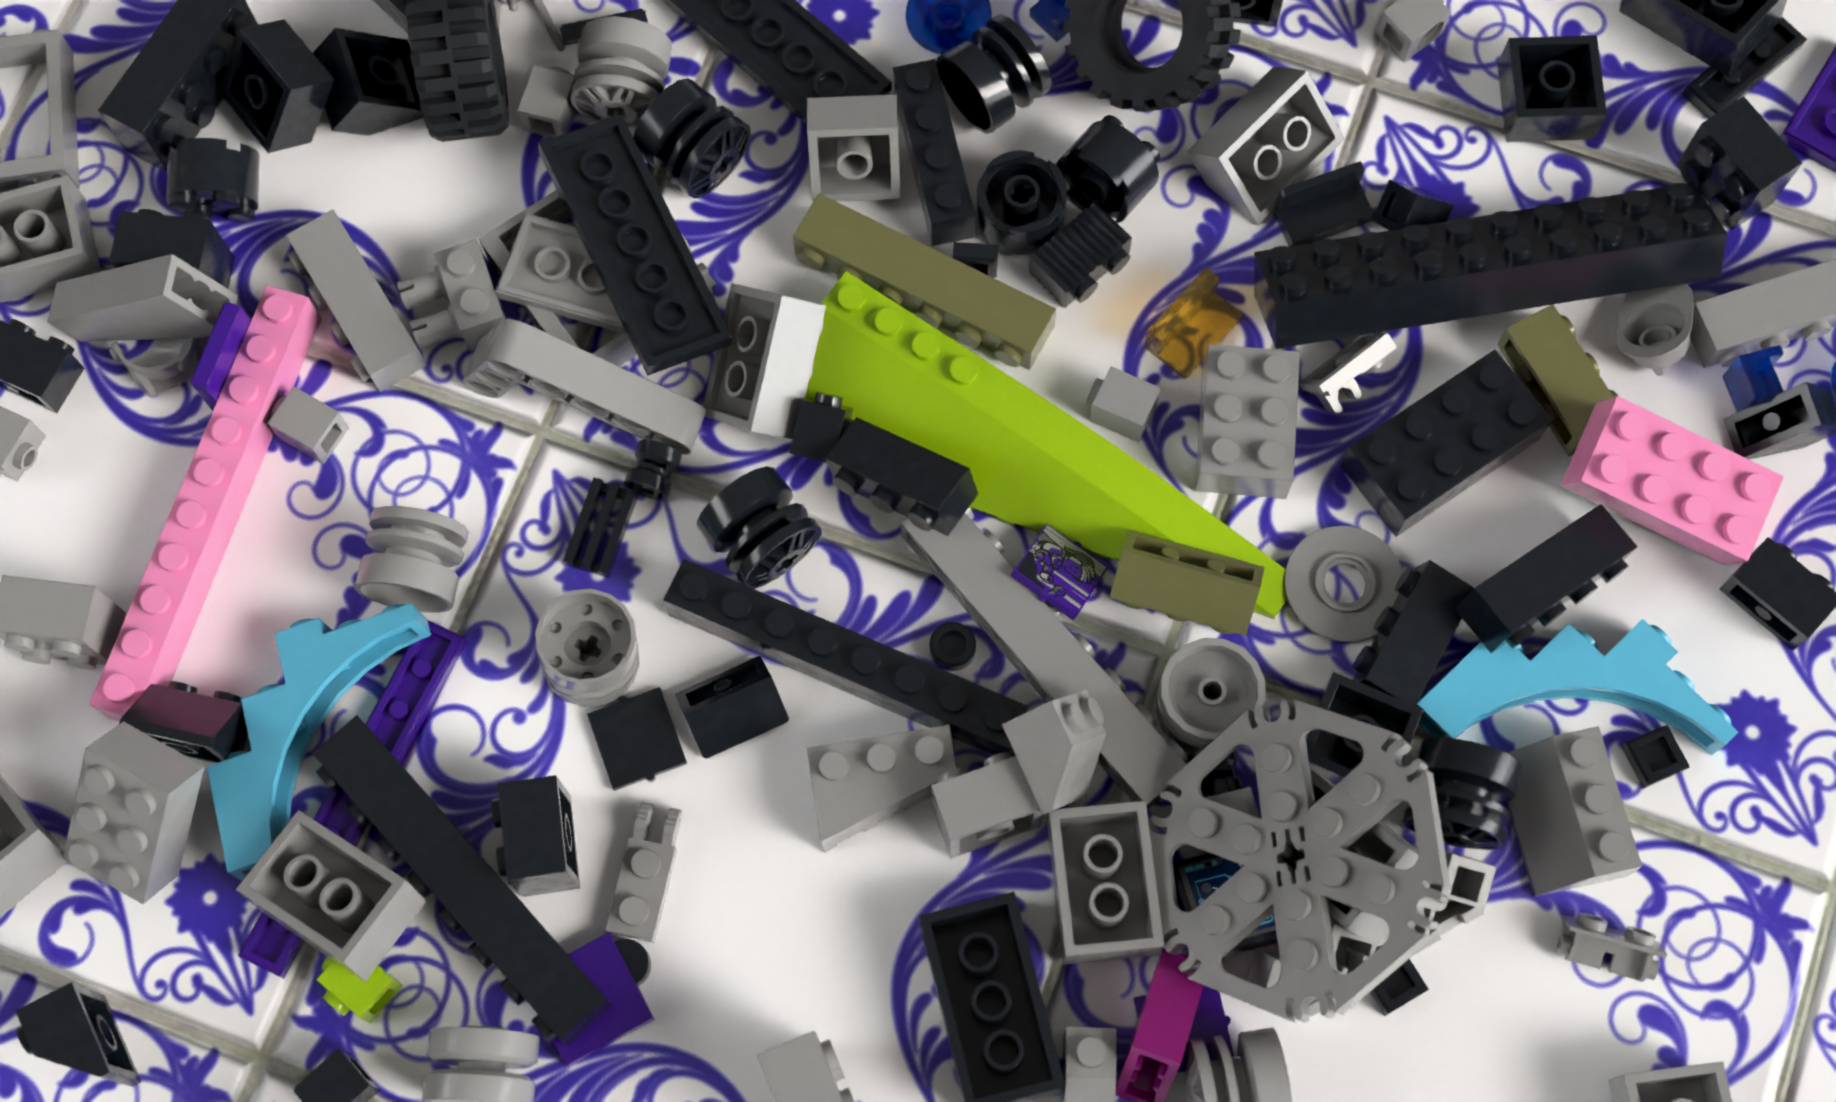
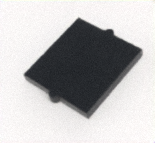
M660 687L631 698L621 696L618 703L587 714L614 791L646 779L648 782H653L656 775L688 764Z

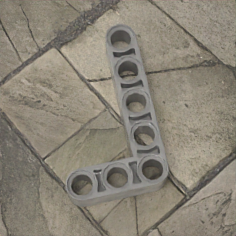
M503 319L479 340L462 382L471 391L490 398H500L520 383L643 440H654L671 446L683 455H688L692 452L706 414L705 408L693 400L531 325L514 319Z

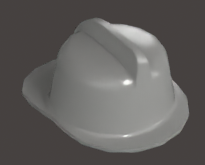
M1684 283L1628 292L1624 296L1620 307L1616 336L1618 348L1623 354L1630 356L1638 365L1651 368L1657 376L1663 375L1665 367L1681 360L1686 355L1690 346L1694 297L1689 285Z

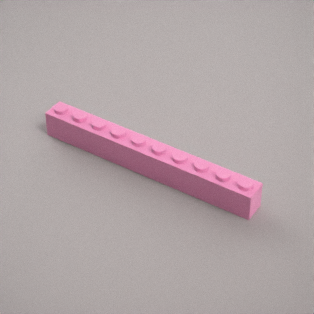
M266 285L89 703L91 707L108 719L120 722L121 717L151 684L168 687L175 675L275 433L268 424L271 419V411L280 398L286 397L293 388L321 322V316L307 296Z

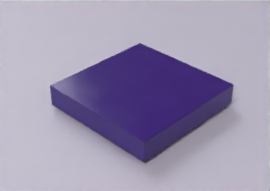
M230 302L223 304L190 380L191 385L212 411L215 408L251 322L240 305Z
M610 932L568 954L612 1004L605 1013L568 1046L558 1037L553 1040L565 1066L568 1068L655 1020Z

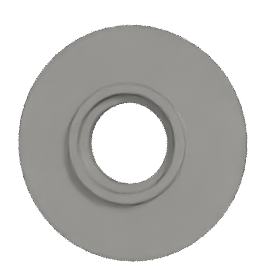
M1352 526L1327 527L1307 536L1291 554L1285 572L1286 598L1297 619L1313 633L1337 642L1363 641L1378 634L1374 630L1375 622L1387 606L1392 607L1399 593L1395 591V586L1403 574V569L1392 549L1376 535ZM1336 565H1350L1362 574L1365 581V590L1358 600L1351 603H1341L1331 598L1327 593L1324 585L1325 575L1328 570Z

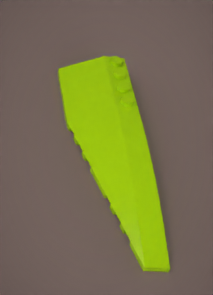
M847 271L821 303L826 305L823 318L824 325L818 339L813 361V374L808 382L805 398L815 399L816 392L840 396L843 398V406L853 408L851 419L855 420L858 417L970 468L979 493L969 506L971 511L975 509L995 516L998 521L1026 527L1037 531L1038 535L1047 523L1072 542H1079L1082 545V549L1086 552L1110 560V558L1120 560L1128 530H1133L1263 566L1264 572L1261 587L1253 612L1275 619L1286 603V569L1150 469L1028 387Z

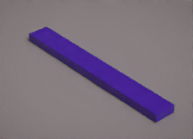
M429 620L428 625L431 636L408 646L366 722L370 730L400 764L468 642L465 637ZM342 788L335 793L329 789L313 820L356 847L366 827L364 828L346 808V805L352 801ZM262 912L238 957L284 979L305 941Z

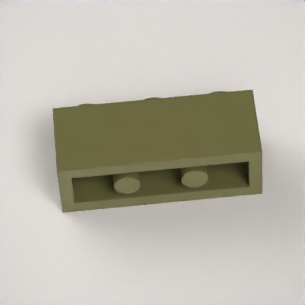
M1550 305L1506 327L1497 346L1516 376L1552 418L1549 427L1569 457L1575 453L1595 404L1619 395L1615 391L1608 389L1600 377V370L1596 360L1590 353L1584 352L1575 338V330L1570 320L1566 316L1560 315L1554 305Z
M1128 530L1109 598L1118 600L1130 608H1147L1165 613L1166 616L1176 621L1185 622L1190 620L1208 625L1213 630L1222 634L1236 633L1246 636L1260 591L1264 567Z

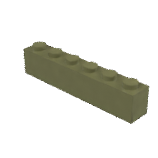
M820 193L816 196L793 234L795 255L807 267L814 270L823 268L835 274L838 280L847 271L898 305L914 313L934 328L941 326L955 333V337L965 345L974 348L981 346L994 352L996 358L1008 366L1018 367L1020 365L1030 370L1055 326L1056 308Z

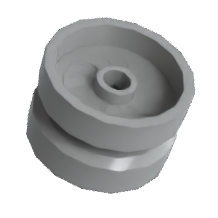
M1201 638L1183 645L1169 658L1156 691V715L1163 731L1180 747L1196 752L1205 749L1248 709L1255 713L1256 706H1263L1266 700L1265 678L1258 661L1244 647L1222 638ZM1211 693L1215 695L1217 699L1210 700L1207 699L1206 696H1208V694Z
M489 1026L437 1027L430 1029L427 1056L438 1063L455 1065L457 1069H436L424 1075L422 1101L534 1102L536 1083L525 1075L507 1073L505 1069H526L538 1063L540 1037L525 1032Z

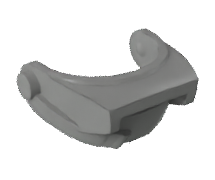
M187 338L183 350L172 361L162 366L150 368L129 362L117 341L112 343V347L109 348L114 361L121 360L134 381L150 397L191 380L201 357L196 338Z

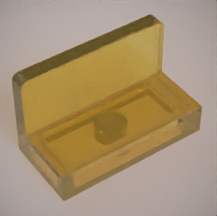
M1207 268L1193 280L1147 330L1144 348L1183 379L1188 378L1204 361L1208 344L1218 345L1239 323L1242 316L1236 308L1216 294L1220 278Z

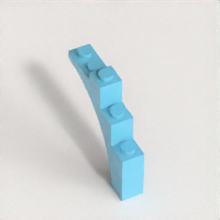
M412 603L388 606L382 610L381 614L364 620L355 619L343 622L336 630H332L320 618L298 620L292 623L290 628L275 633L285 684L264 686L257 691V694L241 699L251 751L232 752L228 755L227 760L207 766L227 873L243 881L289 823L292 795L302 761L318 728L338 700L370 669L398 650L431 636L427 618Z
M1644 619L1605 656L1598 651L1597 643L1588 633L1580 629L1576 630L1570 624L1566 625L1531 661L1524 655L1525 651L1521 644L1512 649L1506 643L1490 653L1484 644L1480 642L1416 704L1417 707L1424 709L1418 725L1431 738L1456 739L1469 727L1502 710L1535 701L1572 698L1609 702L1648 714L1682 732L1711 756L1724 747L1738 733L1731 725L1729 716L1720 707L1708 704L1694 691L1695 687L1687 676L1677 670L1672 671L1666 665L1678 651L1671 645V639L1661 628L1649 625Z

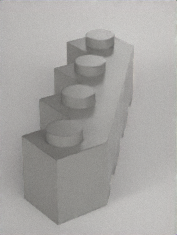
M1445 850L1451 890L1439 884H1430V888L1443 893L1448 898V902L1443 904L1433 900L1425 905V917L1437 922L1439 926L1437 930H1428L1416 924L1414 927L1415 931L1433 938L1415 954L1441 939L1440 935L1460 923L1467 924L1483 914L1496 866ZM1330 918L1337 973L1348 974L1387 941L1389 932L1380 944L1376 946L1347 930L1336 919ZM1256 948L1246 981L1263 988L1273 987L1281 977L1279 954ZM1317 999L1309 1005L1308 1012L1310 1017L1320 1012V1004Z

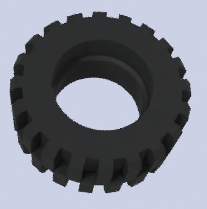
M406 0L405 10L412 67L414 69L420 107L429 135L441 142L500 135L509 126V105L501 38L493 0Z
M1066 0L1065 7L1071 9L1070 19L1063 20V33H1070L1071 44L1065 46L1068 59H1077L1079 66L1075 68L1074 72L1081 82H1093L1090 92L1099 99L1110 98V104L1120 109L1133 108L1135 112H1148L1180 107V104L1191 103L1202 97L1203 90L1213 89L1221 80V76L1218 73L1219 70L1229 68L1235 57L1228 50L1230 44H1238L1241 30L1233 29V17L1241 16L1239 3H1231L1230 0H1176L1181 10L1183 22L1182 36L1178 48L1164 65L1147 67L1134 58L1123 38L1122 15L1128 0Z

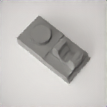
M1388 332L1360 335L1299 382V385L1303 391L1316 394L1327 412L1339 414L1343 411V408L1338 402V390L1343 389L1348 399H1359L1362 396V391L1354 378L1359 374L1366 375L1379 369L1385 363L1384 357L1397 347Z

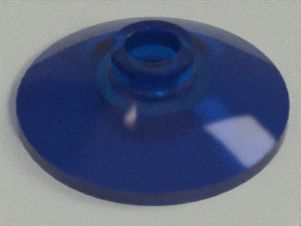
M909 0L906 6V25L912 38L924 49L940 55L960 41L966 40L972 43L973 31L983 26L986 27L987 21L992 19L989 0ZM945 20H952L956 24L946 26L941 23Z

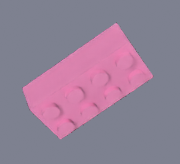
M1615 396L1595 404L1560 486L1598 505L1602 504L1605 508L1726 565L1747 562L1784 476L1626 399Z

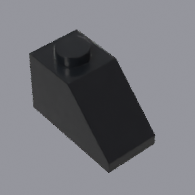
M1805 382L1730 415L1723 420L1734 452L1750 460L1801 449L1835 435L1836 403L1830 388Z

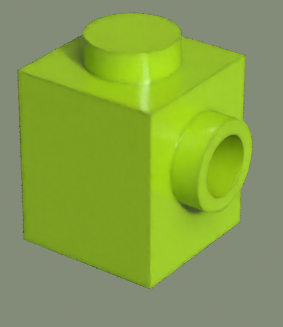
M327 957L322 965L324 972L317 979L328 990L322 998L343 1016L351 1010L359 1018L370 1024L403 987L398 980L380 965L376 967L367 981L364 982L329 957Z

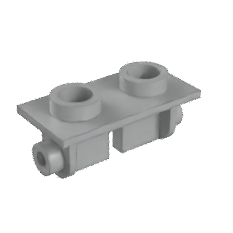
M1580 912L1577 918L1563 914L1562 920L1570 934L1560 935L1556 951L1565 954V960L1600 969L1604 953L1607 952L1612 954L1608 967L1609 972L1640 982H1644L1646 978L1655 980L1659 969V961L1652 960L1653 956L1656 955L1663 958L1667 956L1661 944L1655 941V934L1632 926H1627L1625 932L1607 927L1608 921L1588 913Z

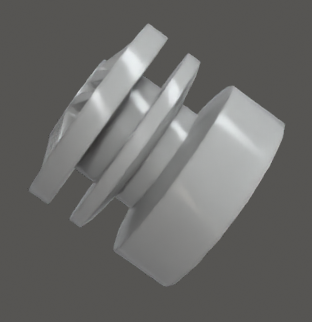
M618 16L599 17L587 22L581 30L577 54L580 65L574 72L575 83L572 86L570 96L572 105L581 114L594 121L602 122L622 115L628 127H637L649 105L665 89L664 79L669 72L672 44L669 37L655 26L634 18Z
M404 506L375 508L371 513L369 525L373 530L367 533L365 543L369 548L378 553H371L362 557L354 589L365 598L386 606L412 603L423 613L450 611L454 605L459 577L447 567L459 565L463 561L464 553L461 548L467 543L469 534L466 526L450 517L419 508Z
M592 588L572 590L554 599L541 613L535 630L537 654L541 662L543 675L551 690L563 700L582 707L602 706L621 697L634 683L640 665L634 620L622 602L610 593ZM593 649L597 650L598 658L590 656L586 662L582 661L581 653L589 655Z
M1273 1027L1240 1032L1238 1035L1237 1056L1231 1057L1222 1035L1212 1037V1060H1209L1202 1038L1187 1041L1185 1082L1189 1102H1292L1291 1087L1282 1046Z

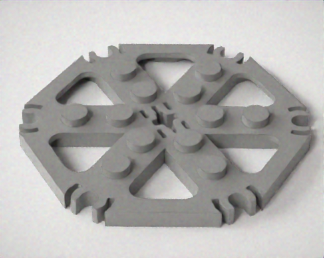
M1293 699L1296 709L1288 701H1280L1281 715L1274 722L1270 720L1269 710L1262 705L1256 706L1255 713L1248 709L1173 776L1166 785L1180 789L1182 791L1181 795L1178 796L1172 792L1163 791L1159 796L1172 804L1173 810L1171 815L1164 819L1152 815L1150 820L1154 825L1167 830V833L1159 834L1150 830L1163 939L1166 942L1164 948L1167 952L1174 955L1178 954L1185 947H1188L1189 950L1187 960L1178 967L1180 971L1189 975L1193 974L1187 977L1188 979L1286 1020L1295 1022V1016L1298 1021L1310 1022L1308 1008L1312 1001L1316 999L1319 1001L1321 1016L1333 1018L1335 1013L1343 1015L1427 944L1433 937L1418 933L1414 927L1417 924L1428 930H1437L1439 924L1425 917L1424 907L1429 901L1433 900L1443 904L1448 902V898L1443 893L1430 888V884L1443 885L1450 890L1451 887L1433 773L1427 770V764L1419 758L1412 761L1407 767H1402L1401 764L1402 757L1411 750L1412 746L1401 739L1403 737L1395 732ZM1319 729L1359 742L1364 751L1361 763L1314 803L1305 736L1310 731ZM1240 746L1250 747L1254 754L1262 819L1206 799L1201 793L1203 778ZM1406 801L1412 808L1419 853L1414 866L1406 870H1400L1346 850L1400 802ZM1190 845L1243 866L1193 911L1184 912L1179 908L1173 870V855L1179 847ZM1292 847L1305 853L1304 859L1297 861L1296 870L1284 864V858L1292 855ZM1327 898L1384 919L1389 926L1387 941L1348 974L1337 973ZM1274 913L1281 965V977L1278 983L1273 987L1263 988L1227 973L1222 967L1221 958Z

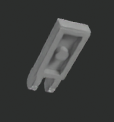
M647 802L640 803L633 827V837L628 839L605 929L607 933L610 932L614 935L654 943L677 854L675 844L682 810L670 808L664 820L662 843H656L646 840L649 826L653 819V804Z

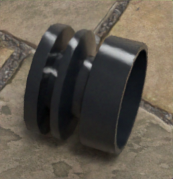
M1002 14L996 15L987 21L986 27L983 26L973 31L972 43L966 40L960 41L937 57L936 61L942 85L956 108L967 121L985 134L994 132L1012 119L1016 112L1015 105L1020 108L1028 107L1033 103L1034 98L1042 97L1049 92L1052 85L1050 72L1045 60L1032 39L1016 22Z
M686 78L678 80L665 88L652 101L642 115L633 138L644 160L655 169L660 171L666 170L667 177L672 183L679 185L681 190L688 196L697 199L712 192L732 173L748 147L751 131L747 123L734 116V113L724 106L717 107L715 97L695 81Z
M765 466L754 469L726 486L707 504L696 522L698 530L715 552L725 553L729 551L725 559L726 566L730 571L737 572L736 576L739 583L753 589L765 586L793 568L811 551L822 534L821 527L814 518L808 517L807 509L803 504L794 503L789 505L793 498L792 490L773 467Z
M1436 737L1423 740L1420 744L1417 758L1424 761L1428 766L1427 770L1433 773L1444 844L1480 850L1502 848L1505 845L1507 836L1502 826H1506L1510 822L1511 814L1507 808L1497 802L1511 801L1515 797L1522 768L1519 761L1508 753L1472 741ZM1408 806L1404 811L1402 822L1407 828L1415 832L1412 808Z

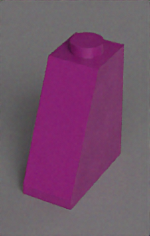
M1166 949L1162 950L1116 1084V1096L1132 1102L1165 1101L1181 1064L1204 986L1187 978L1193 974L1183 973L1178 968L1187 960L1189 955L1185 953L1174 955L1167 952Z

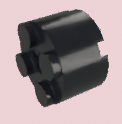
M1106 115L1101 121L1092 123L1058 159L1056 165L1070 187L1067 190V196L1081 211L1088 208L1092 202H1096L1111 218H1116L1115 222L1121 223L1157 184L1159 179L1157 163L1161 156L1153 144L1141 141L1132 132L1127 130L1118 118Z
M191 138L178 141L176 150L171 146L168 148L166 202L168 206L184 213L202 215L210 219L211 222L212 216L228 215V219L235 222L254 221L255 211L258 209L260 155L258 151L241 143L240 151L227 149V140L217 138Z
M1018 150L996 157L986 167V171L977 186L976 217L978 227L984 238L991 245H999L998 253L1002 255H1024L1036 252L1039 247L1043 246L1046 241H1049L1052 236L1062 229L1067 197L1065 178L1056 164L1049 159L1047 162L1035 157L1033 152Z

